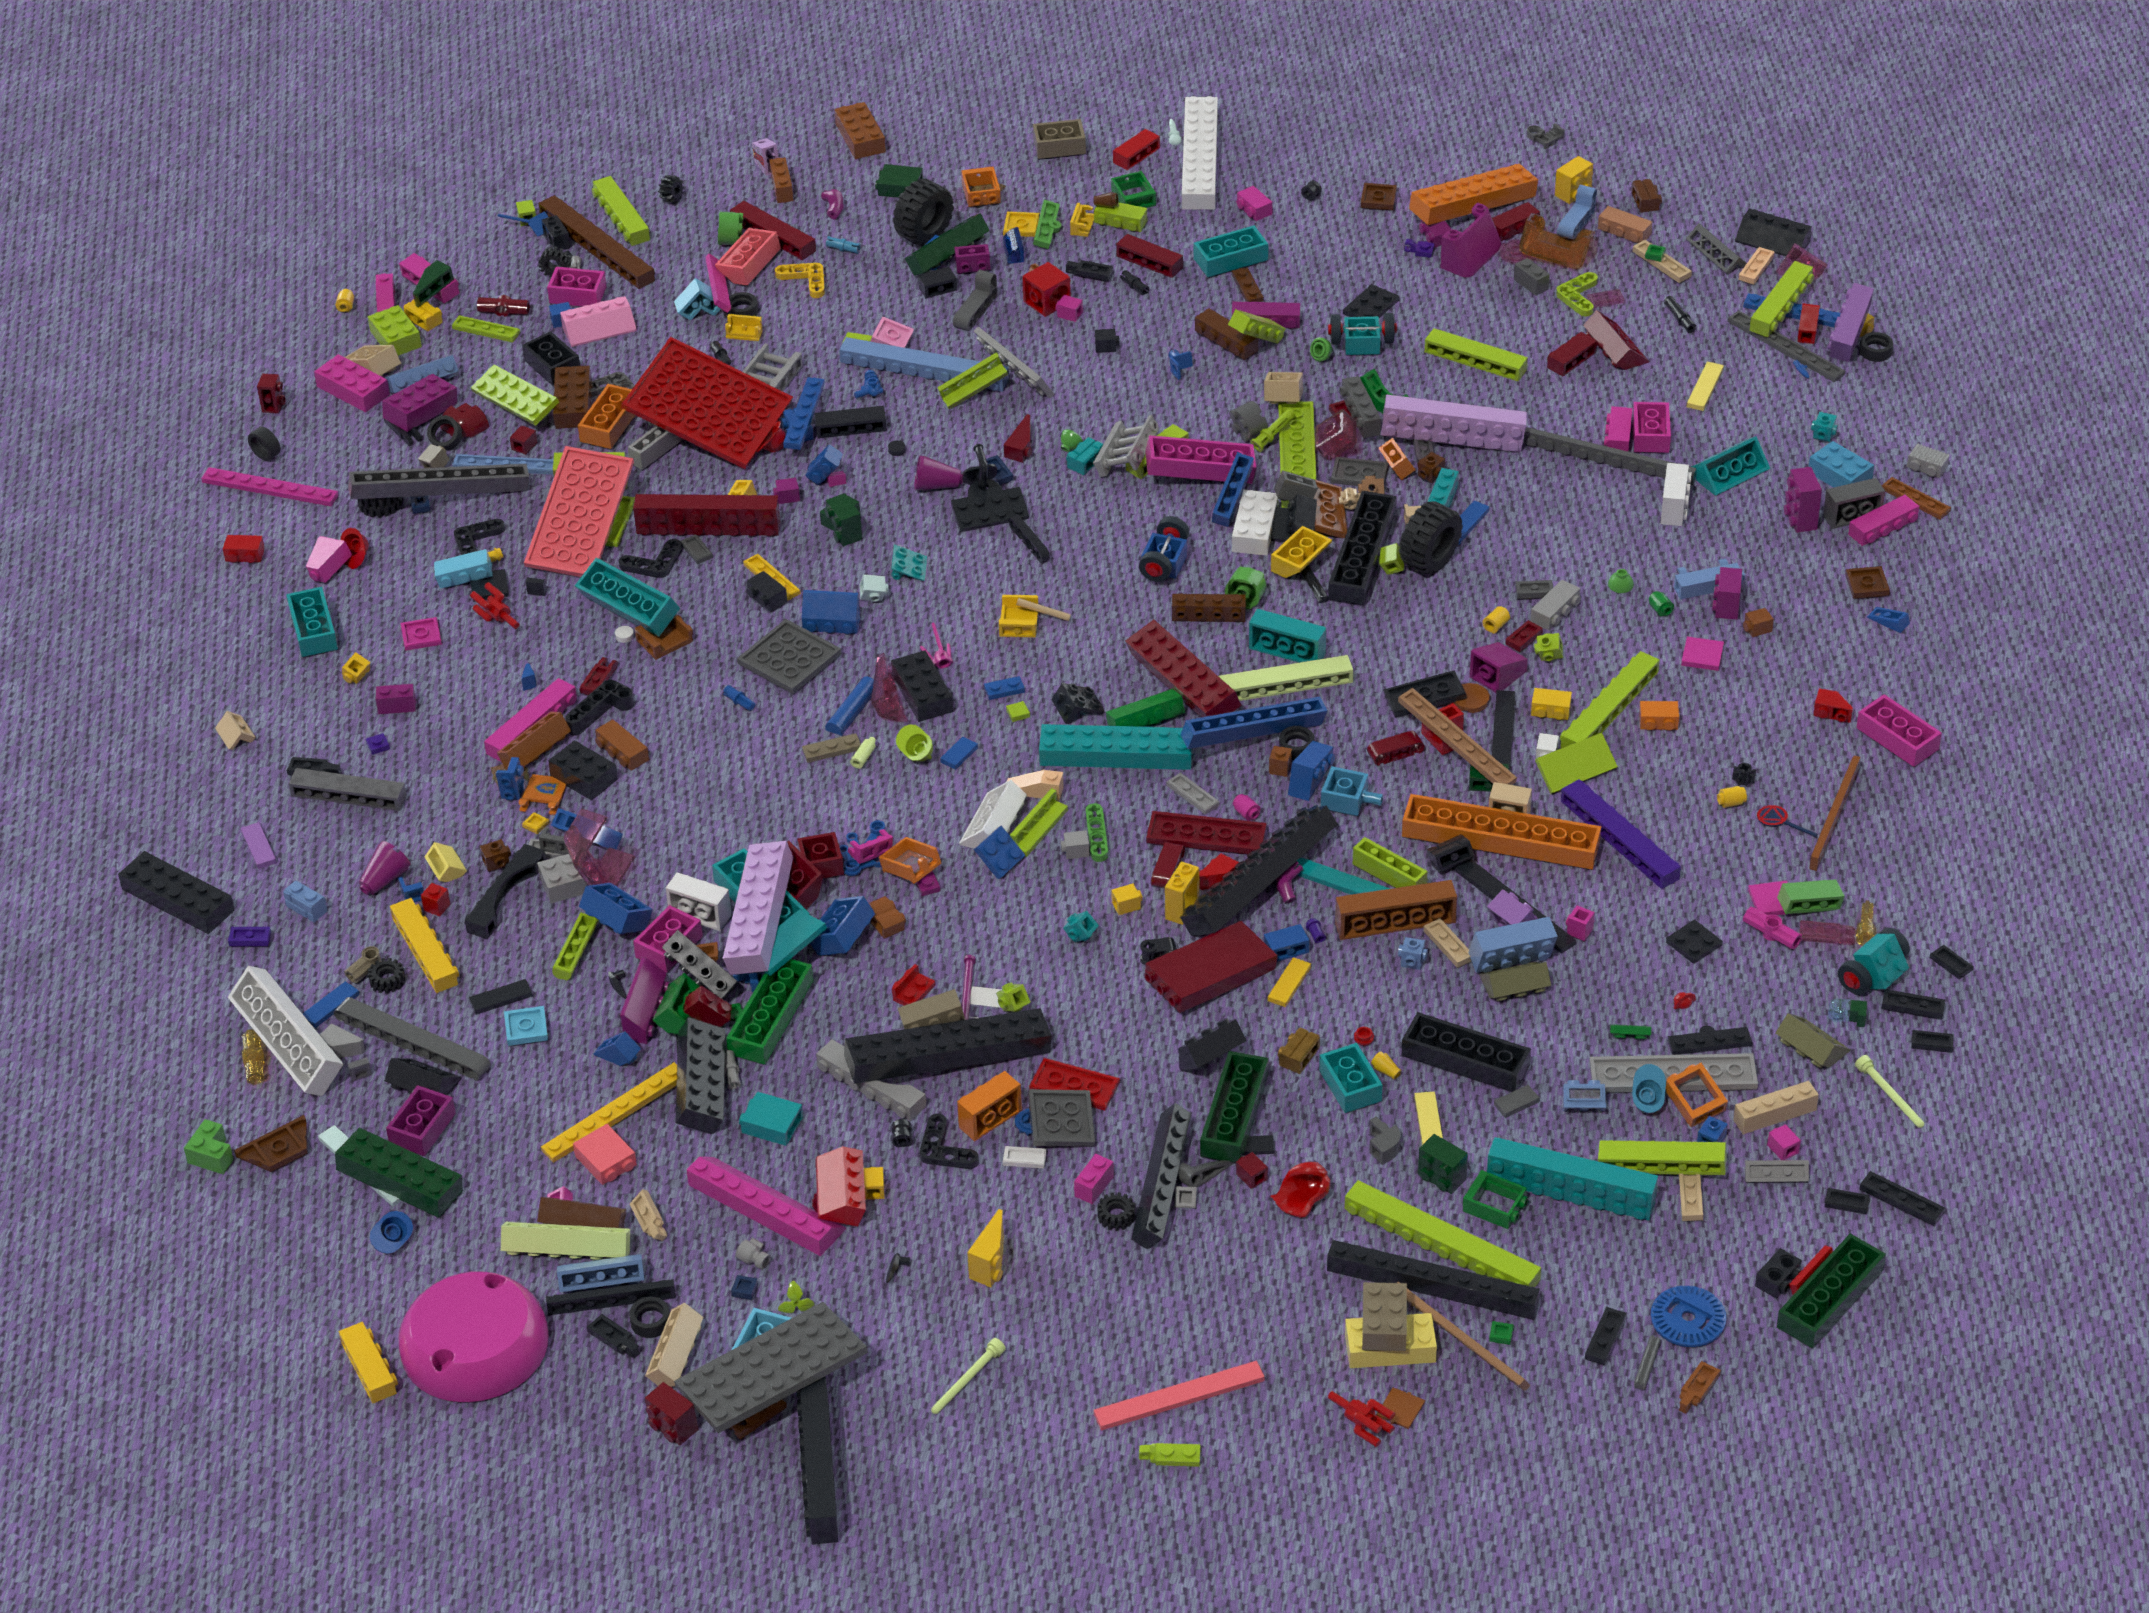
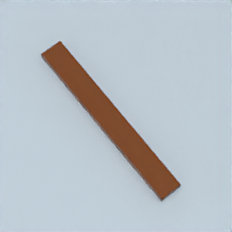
M1854 755L1851 759L1812 852L1810 870L1817 871L1858 773L1861 758Z

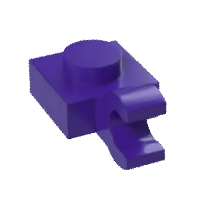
M1406 239L1405 245L1409 246H1405L1404 251L1413 252L1415 256L1431 258L1435 243L1427 241L1415 243L1412 239Z

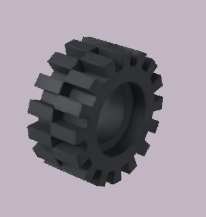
M552 247L546 248L539 260L538 266L541 268L540 271H545V276L549 274V277H552L556 267L569 268L571 260L570 256H567L566 251L563 253V249L557 250L558 247H554V249ZM549 260L557 261L560 265H554Z
M385 958L381 959L382 962L377 960L375 961L376 965H370L368 977L370 986L375 992L378 990V993L382 994L385 991V994H389L388 991L391 990L393 993L395 988L399 990L401 989L400 985H404V968L401 962L398 963V960L394 959L392 961V958H388V961H385ZM384 974H393L391 977L381 978Z
M1112 1192L1110 1197L1106 1194L1104 1199L1101 1198L1097 1205L1098 1221L1100 1224L1102 1223L1104 1228L1108 1226V1230H1112L1113 1227L1115 1231H1119L1120 1227L1122 1230H1125L1126 1226H1131V1222L1134 1223L1135 1203L1131 1197L1128 1198L1127 1194L1121 1196V1192H1118L1117 1195H1114V1192ZM1112 1209H1122L1124 1211L1118 1215L1109 1213Z

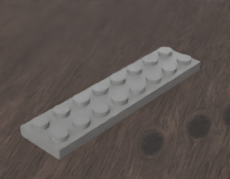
M1753 1053L1590 1057L1589 1059L1591 1080H1599L1600 1084H1605V1093L1632 1092L1635 1072L1645 1064L1658 1066L1664 1072L1667 1080L1670 1075L1674 1073L1679 1074L1692 1064L1697 1065L1701 1062L1720 1090L1758 1088ZM1699 1075L1677 1086L1679 1091L1708 1090ZM1593 1090V1093H1600V1090Z

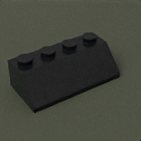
M1749 208L1742 218L1735 242L1755 248L1761 247L1774 251L1775 254L1798 260L1810 242L1812 226Z

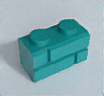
M1089 437L1080 442L1074 451H1070L1067 454V468L1085 475L1095 466L1093 462L1100 452L1103 443L1095 442L1094 439Z

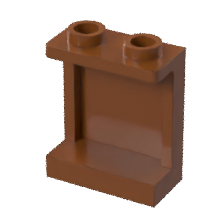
M677 614L659 637L646 631L641 625L635 627L636 641L655 660L693 642V629Z

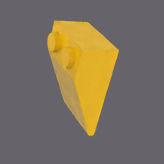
M1001 1209L997 1210L967 1252L969 1279L990 1288L995 1282L1000 1281L1003 1274L1004 1227L1003 1210Z

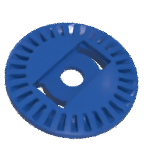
M1676 1286L1667 1289L1654 1300L1651 1307V1322L1657 1333L1667 1341L1679 1346L1698 1347L1707 1345L1716 1340L1726 1326L1727 1316L1722 1302L1711 1292L1699 1287ZM1674 1305H1676V1306L1673 1308L1672 1312L1669 1313L1668 1311H1669ZM1689 1312L1695 1316V1319L1686 1321L1682 1318V1315ZM1706 1319H1710V1321L1704 1327Z

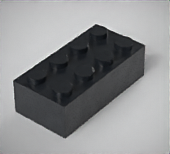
M926 650L891 660L892 676L918 722L953 712L952 695Z

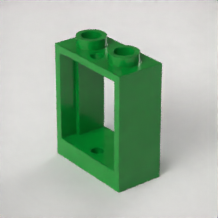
M1142 171L1111 178V192L1113 191L1118 194L1119 203L1144 208L1156 206V192ZM1140 187L1142 192L1127 196L1122 192Z
M1481 1170L1463 1198L1462 1211L1509 1229L1512 1223L1517 1222L1521 1208L1525 1209L1529 1199L1526 1197L1527 1187ZM1488 1190L1515 1202L1509 1212L1506 1213L1478 1201L1484 1191Z

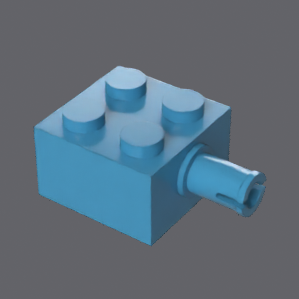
M1331 766L1321 791V806L1327 805L1331 811L1358 816L1364 803L1381 806L1383 794L1368 791L1369 774Z

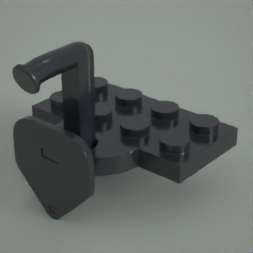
M976 444L973 447V451L976 452L979 466L968 468L962 473V482L970 485L968 497L951 500L959 532L1008 523L1009 517L1017 514L1023 520L1029 519L1021 488L1015 487L1003 490L1000 484L992 480L997 475V467L995 464H987L982 444Z

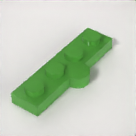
M1048 200L1043 201L1033 245L1049 249L1053 233H1058L1061 229V223L1056 220L1060 204Z

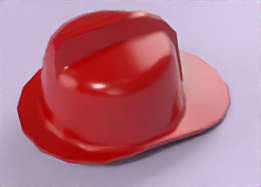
M780 421L774 424L769 436L756 453L761 449L777 452L784 447L783 442L786 433L780 428Z
M348 528L342 533L340 540L346 542L352 553V556L345 564L351 569H356L363 563L369 544L367 538L356 528Z

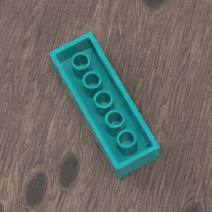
M598 558L594 559L575 584V587L587 599L637 626L641 625L645 630L658 637L680 610V607L670 596Z
M745 848L712 865L714 882L718 886L729 889V897L735 903L748 853ZM787 890L778 927L799 909L810 915Z

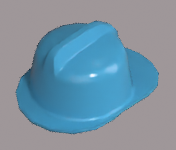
M1645 1064L1635 1072L1632 1097L1636 1107L1643 1112L1654 1113L1660 1110L1664 1104L1666 1078L1662 1069L1653 1064Z

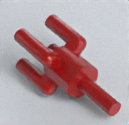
M486 583L485 589L495 597L490 595L486 601L475 591L470 594V597L479 604L473 606V611L485 621L490 622L494 618L496 621H506L514 629L520 626V623L509 615L511 613L510 608L502 602L504 594L491 583Z
M1333 1391L1329 1393L1328 1399L1344 1408V1416L1356 1424L1353 1429L1354 1433L1373 1446L1378 1447L1381 1444V1440L1366 1431V1427L1377 1434L1381 1429L1389 1434L1394 1431L1395 1427L1377 1416L1375 1411L1389 1420L1394 1418L1395 1412L1376 1400L1369 1399L1367 1404L1358 1399H1353L1349 1402Z

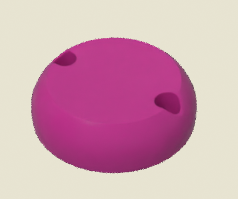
M483 1271L455 1274L428 1287L409 1307L402 1320L398 1336L401 1362L410 1380L427 1394L454 1402L483 1401L495 1398L518 1387L541 1364L549 1339L546 1317L537 1298L517 1281L500 1274Z

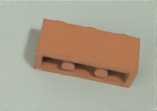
M1607 206L1599 215L1598 229L1640 243L1643 240H1647L1652 234L1653 221Z

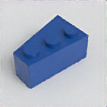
M1312 741L1292 762L1288 789L1289 796L1306 801L1310 800L1327 769L1334 762L1333 746Z

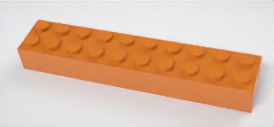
M1410 794L1402 820V837L1442 843L1462 834L1470 841L1472 849L1593 870L1600 845L1601 826Z

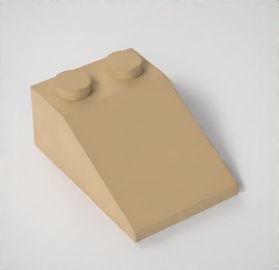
M364 345L345 356V358L381 377L386 372L394 371L396 366L401 364L393 345Z

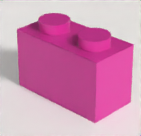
M1254 186L1237 192L1236 204L1238 208L1246 212L1255 221L1272 215L1273 202Z
M1095 1154L1074 1180L1075 1197L1093 1204L1114 1177L1113 1161Z

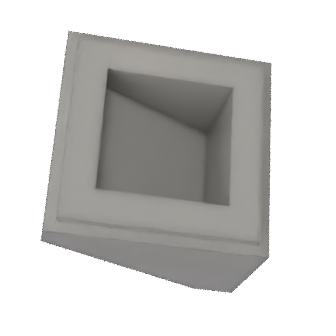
M1175 1186V1207L1196 1208L1197 1188Z

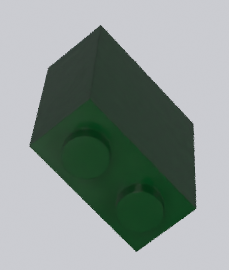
M884 164L883 169L879 171V180L875 182V190H878V196L900 198V194L905 191L904 189L907 186H910L914 181L923 179V168Z

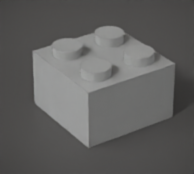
M575 852L537 863L539 877L550 904L583 895L587 886L586 877Z

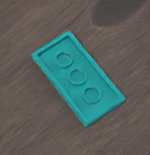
M799 909L777 928L768 971L763 972L771 976L827 929L826 924Z

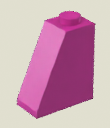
M320 536L306 565L309 576L314 581L326 583L352 556V553L345 541Z

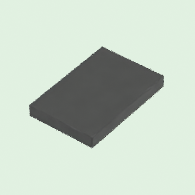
M1336 457L1331 483L1358 486V484H1361V480L1365 479V476H1376V479L1384 478L1385 484L1388 462Z

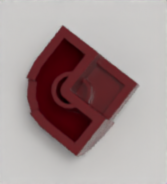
M464 403L457 408L451 405L442 415L450 416L460 424L462 437L472 438L489 428L485 414L477 405L471 407ZM451 424L440 426V429L453 436L454 428Z

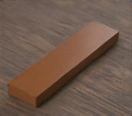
M1893 477L1881 485L1885 492L1897 498L1906 495L1919 505L1920 510L1939 520L1951 511L1950 506Z

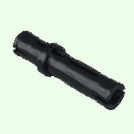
M1667 296L1664 299V304L1677 318L1679 325H1682L1688 333L1694 332L1696 324L1691 320L1690 315L1684 312L1673 296Z

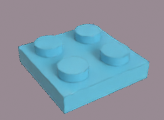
M544 1006L504 1011L508 1046L548 1040Z

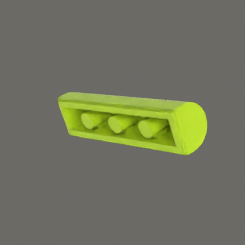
M580 912L552 968V973L557 979L569 980L598 924L599 919Z

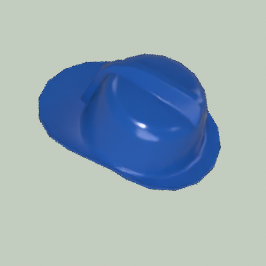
M388 1212L370 1231L369 1238L372 1246L381 1253H394L411 1236L413 1231L412 1221L403 1212Z

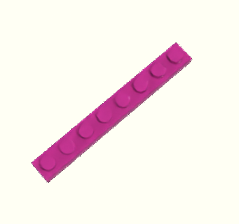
M208 467L201 478L202 483L332 506L338 497V491L211 467Z

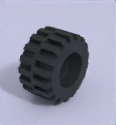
M402 497L357 499L360 511L364 512L366 516L370 514V517L373 518L375 516L381 518L383 515L387 517L389 513L394 514L395 510L398 511L403 501Z

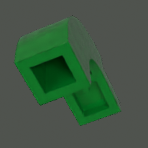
M1372 369L1362 375L1360 379L1376 410L1383 414L1386 395L1393 394L1385 388L1376 370Z

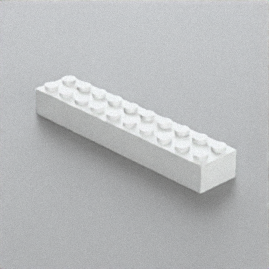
M1185 97L1182 209H1215L1218 97Z

